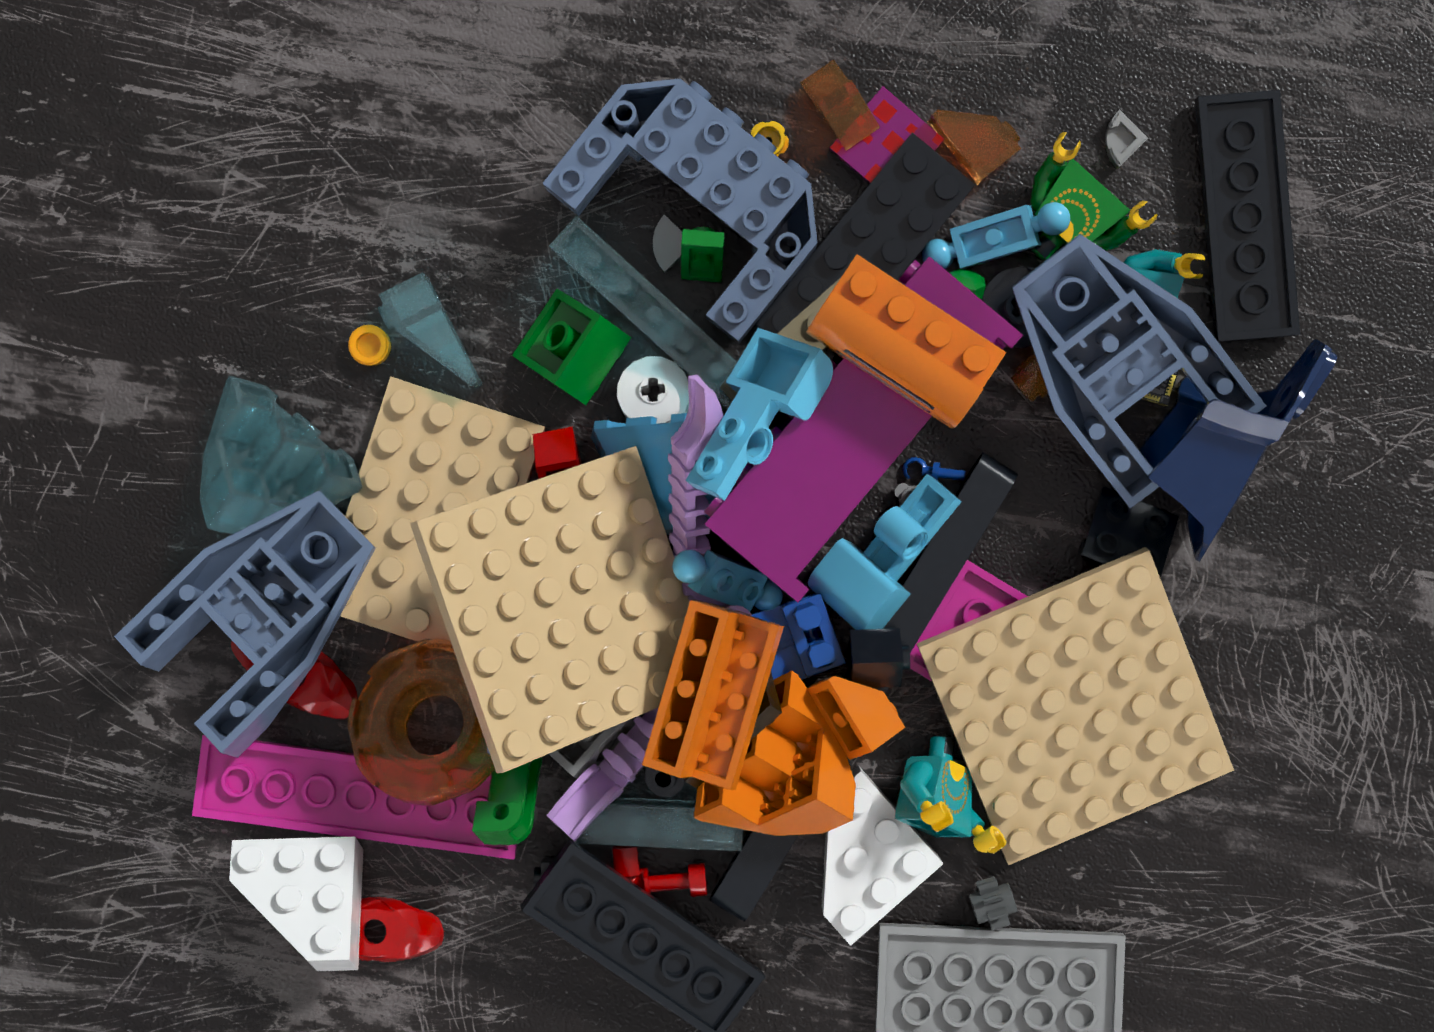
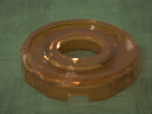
M425 639L392 651L382 657L367 672L371 677L364 686L358 700L352 699L347 727L356 765L370 783L402 802L413 805L433 806L472 792L495 770L491 756L487 753L488 747L451 641ZM437 696L451 698L458 703L463 713V727L460 736L442 754L429 756L419 753L412 747L408 738L407 725L411 713L421 702L428 698Z

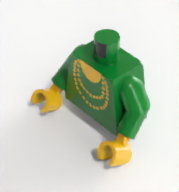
M1062 132L1057 137L1053 146L1054 152L1049 153L1034 175L1030 204L1035 211L1033 216L1038 215L1039 210L1050 202L1063 204L1070 213V224L1063 233L1048 235L1041 231L1039 233L1041 245L1030 248L1043 261L1047 260L1060 247L1065 246L1079 234L1105 251L1117 249L1135 235L1138 229H1145L1154 223L1158 216L1155 214L1151 219L1143 220L1139 216L1138 211L1147 201L1139 202L1130 210L1073 158L1077 155L1081 142L1079 140L1072 150L1064 149L1061 142L1067 132Z

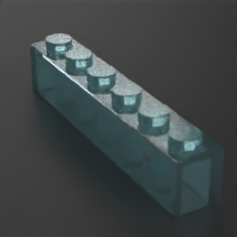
M576 215L549 245L553 253L689 376L698 375L715 392L720 404L728 410L732 401L722 391L720 386L729 377L737 361Z

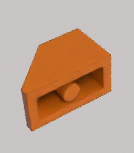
M832 676L807 688V691L849 760L873 752L905 728L898 716L896 707L889 701L883 691L837 676Z

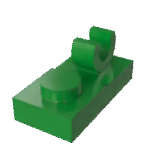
M696 227L692 230L683 229L681 241V279L722 282L724 232H716L708 227Z

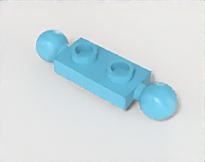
M1050 202L1045 204L1036 216H1033L1031 205H1024L951 228L950 233L953 242L949 243L943 239L929 241L922 250V260L925 262L930 256L940 266L947 269L952 264L954 258H957L960 269H966L1041 245L1038 232L1043 231L1048 235L1063 233L1070 224V213L1063 204Z
M684 550L674 558L672 568L676 578L683 583H688V587L700 595L731 606H742L749 612L753 605L760 611H769L775 609L782 602V589L757 568L710 550L706 551L704 557L695 550Z

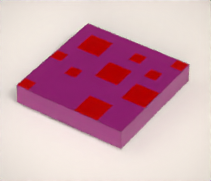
M882 86L830 146L829 150L870 185L912 132L934 151L943 143L944 138Z

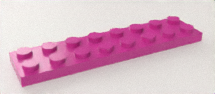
M202 735L192 816L513 860L516 858L518 844L486 845L472 831L477 801H487L491 772L255 740L237 758L220 753L209 739Z

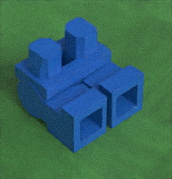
M821 593L803 596L799 602L791 600L782 603L773 610H759L751 613L753 617L784 626L771 669L773 680L790 671L797 673L801 680L845 664Z

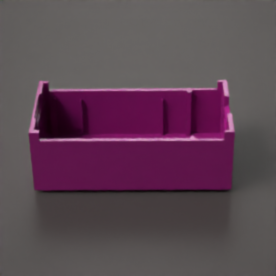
M930 256L922 265L914 260L898 280L1002 350L1006 346L1011 349L1023 336L1022 333ZM838 354L837 356L842 361L837 364L831 359L833 365L831 382L808 420H802L786 414L785 419L790 422L782 431L775 426L771 431L773 446L769 456L760 464L747 463L736 481L737 486L728 495L726 500L724 501L716 497L704 511L710 517L705 523L709 529L797 602L809 590L797 576L932 417Z

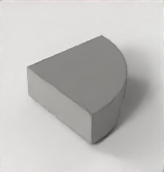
M1120 109L1110 120L1105 135L1106 152L1116 169L1148 139Z
M665 215L658 222L653 235L654 255L664 273L681 258L682 231Z

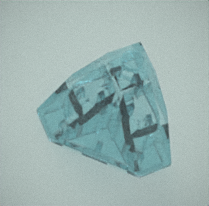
M229 376L226 380L203 454L199 500L208 529L217 532L234 534L319 490L336 505L358 493L363 487L354 459L341 448L337 451L330 449L318 439L322 432L298 412L291 416L276 403L278 395L266 385Z

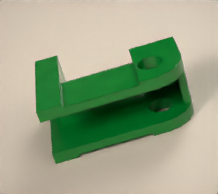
M465 738L463 755L475 768H492L487 801H477L472 831L486 845L519 844L529 836L533 827L543 756L507 772L496 773L491 756L487 753L488 747L485 738Z

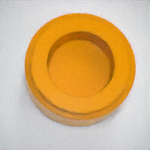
M363 325L355 329L351 334L348 348L351 356L358 363L366 366H376L383 363L389 356L391 341L387 333L381 328L374 325Z

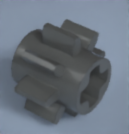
M994 876L977 881L978 892L969 894L977 923L988 922L992 931L1011 925L1008 915L1018 911L1008 882L998 885Z

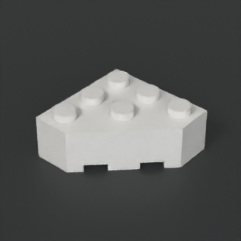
M859 765L852 770L856 783L853 821L826 832L821 904L825 918L850 946L943 865L939 855L914 827L894 819L896 807Z
M356 837L232 840L229 881L316 971L358 970L363 848Z

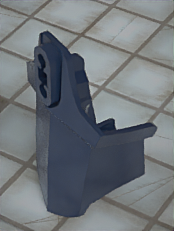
M1314 339L1275 389L1258 392L1257 394L1266 405L1258 413L1250 412L1219 399H1212L1206 402L1187 376H1185L1180 381L1175 405L1138 449L1153 468L1147 477L1187 509V524L1194 558L1198 562L1203 558L1238 501L1268 445L1279 441L1291 419L1298 418L1305 411L1333 369L1337 360V354L1332 352L1331 347Z

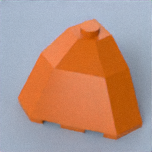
M790 671L774 679L782 713L772 724L766 726L750 741L736 790H728L704 781L697 788L694 810L695 819L774 836L823 834L853 821L856 783L847 755L799 675Z

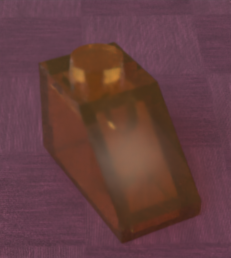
M938 109L931 114L928 120L931 127L944 138L943 142L977 185L1005 165L1021 150V147L1017 144L1020 141V137L1015 129L1007 121L1001 123L996 116Z

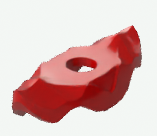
M231 641L232 652L246 671H248L254 665L253 662ZM321 651L314 666L306 675L304 683L297 687L286 703L310 714L334 719H347L354 713L358 697L354 683L337 667L330 657Z
M361 898L359 960L402 961L429 953L442 945L444 939L443 926L439 918L433 913L414 908L401 900L393 898ZM373 919L381 921L386 927L384 940L377 944L369 942L364 934L366 924Z

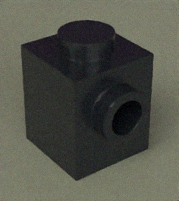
M900 628L850 630L848 644L850 681L871 688L901 687L903 670L910 669L909 645L901 644Z

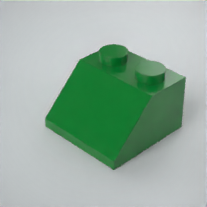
M556 289L512 356L584 405H587L632 337L595 311Z

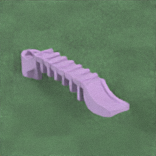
M698 375L688 376V412L681 427L671 437L672 453L668 454V461L672 466V474L668 475V481L672 485V494H669L668 498L672 505L669 521L673 526V532L669 533V540L673 545L674 558L684 550H695L704 557L706 551L711 548L709 540L705 535L710 532V529L705 525L708 520L705 517L706 513H704L709 506L708 500L705 497L707 493L695 489L685 480L722 420L723 412L715 392ZM681 583L683 594L688 596L689 602L694 600L723 607L731 606L700 595L689 588L688 583Z

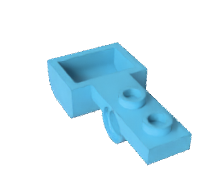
M757 328L726 380V383L737 394L685 481L695 489L725 501L746 464H760L769 456L773 446V435L769 425L778 411L802 420H808L811 417L832 379L833 365L830 358L820 348Z
M926 474L900 507L890 508L879 518L874 528L876 537L864 552L857 545L846 539L838 540L810 575L808 580L809 588L816 594L821 593L822 599L855 630L883 629L911 595L897 582L898 579L962 501L935 478Z

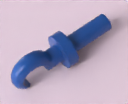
M918 457L908 459L902 468L903 474L907 479L910 478L907 468L914 462L921 464L922 476L929 474L937 481H939V478L965 481L966 471L940 468L939 462H934L933 467L927 466L923 459Z

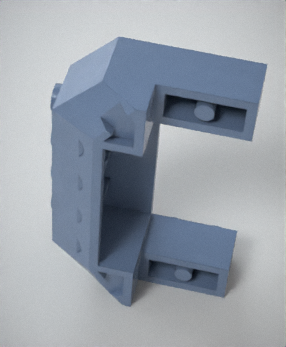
M679 78L621 85L544 180L543 185L549 193L579 216L628 155L637 162L643 157L752 245V258L706 314L708 321L739 345L780 292L790 283L816 250L817 234L811 183L806 180L809 174L795 161L790 159L785 163L774 154L777 148L763 135L757 133L753 137L741 128L744 121L732 110L725 107L720 111L709 102L712 98L710 93L695 81L688 85Z

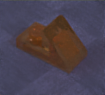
M834 59L800 82L803 90L846 151L880 128L852 80L849 81Z

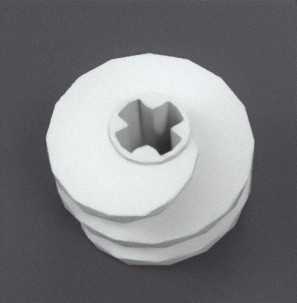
M646 356L633 361L623 371L617 384L618 403L626 418L653 416L657 418L656 424L670 423L671 414L688 412V379L685 372L675 362L664 357ZM655 385L659 387L660 392L665 391V393L658 394V401L651 402L648 395L644 396V394L650 393L651 386Z

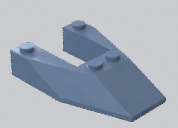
M1081 234L1012 286L1055 413L1129 508H1132L1159 486L1147 477L1153 468L1115 421V418L1179 369L1184 372L1206 402L1212 399H1219L1254 413H1258L1266 407L1253 387L1190 306Z
M318 490L203 549L114 637L141 666L159 672L213 620L254 665L194 724L220 753L238 758L269 727L314 666L376 547Z

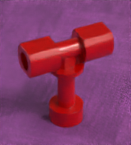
M631 842L613 845L614 870L649 894L659 891L690 889L691 897L707 896L705 863L688 864V873L649 876L648 868H640L638 843Z

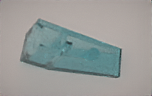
M422 272L379 294L383 305L378 307V310L388 329L395 327L397 332L470 386L477 388L483 385L427 275Z

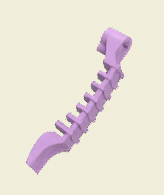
M732 605L727 607L747 614H751L746 608L742 606ZM658 708L645 713L642 718L637 716L633 720L635 723L634 727L626 735L621 733L617 737L620 741L612 751L606 748L602 752L605 759L599 766L593 764L587 768L547 814V817L574 842L597 816L624 792L625 786L629 782L632 783L636 779V774L644 767L642 762Z

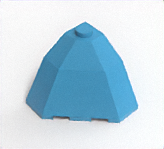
M687 413L671 414L670 423L656 424L657 418L653 416L626 418V424L609 420L594 421L591 439L601 458L634 446L637 447L666 535L672 533L673 526L669 521L672 505L668 500L669 494H672V485L668 481V475L672 474V466L668 461V454L672 453L671 437L681 427ZM710 494L705 495L710 505L711 502L715 499V496H712Z

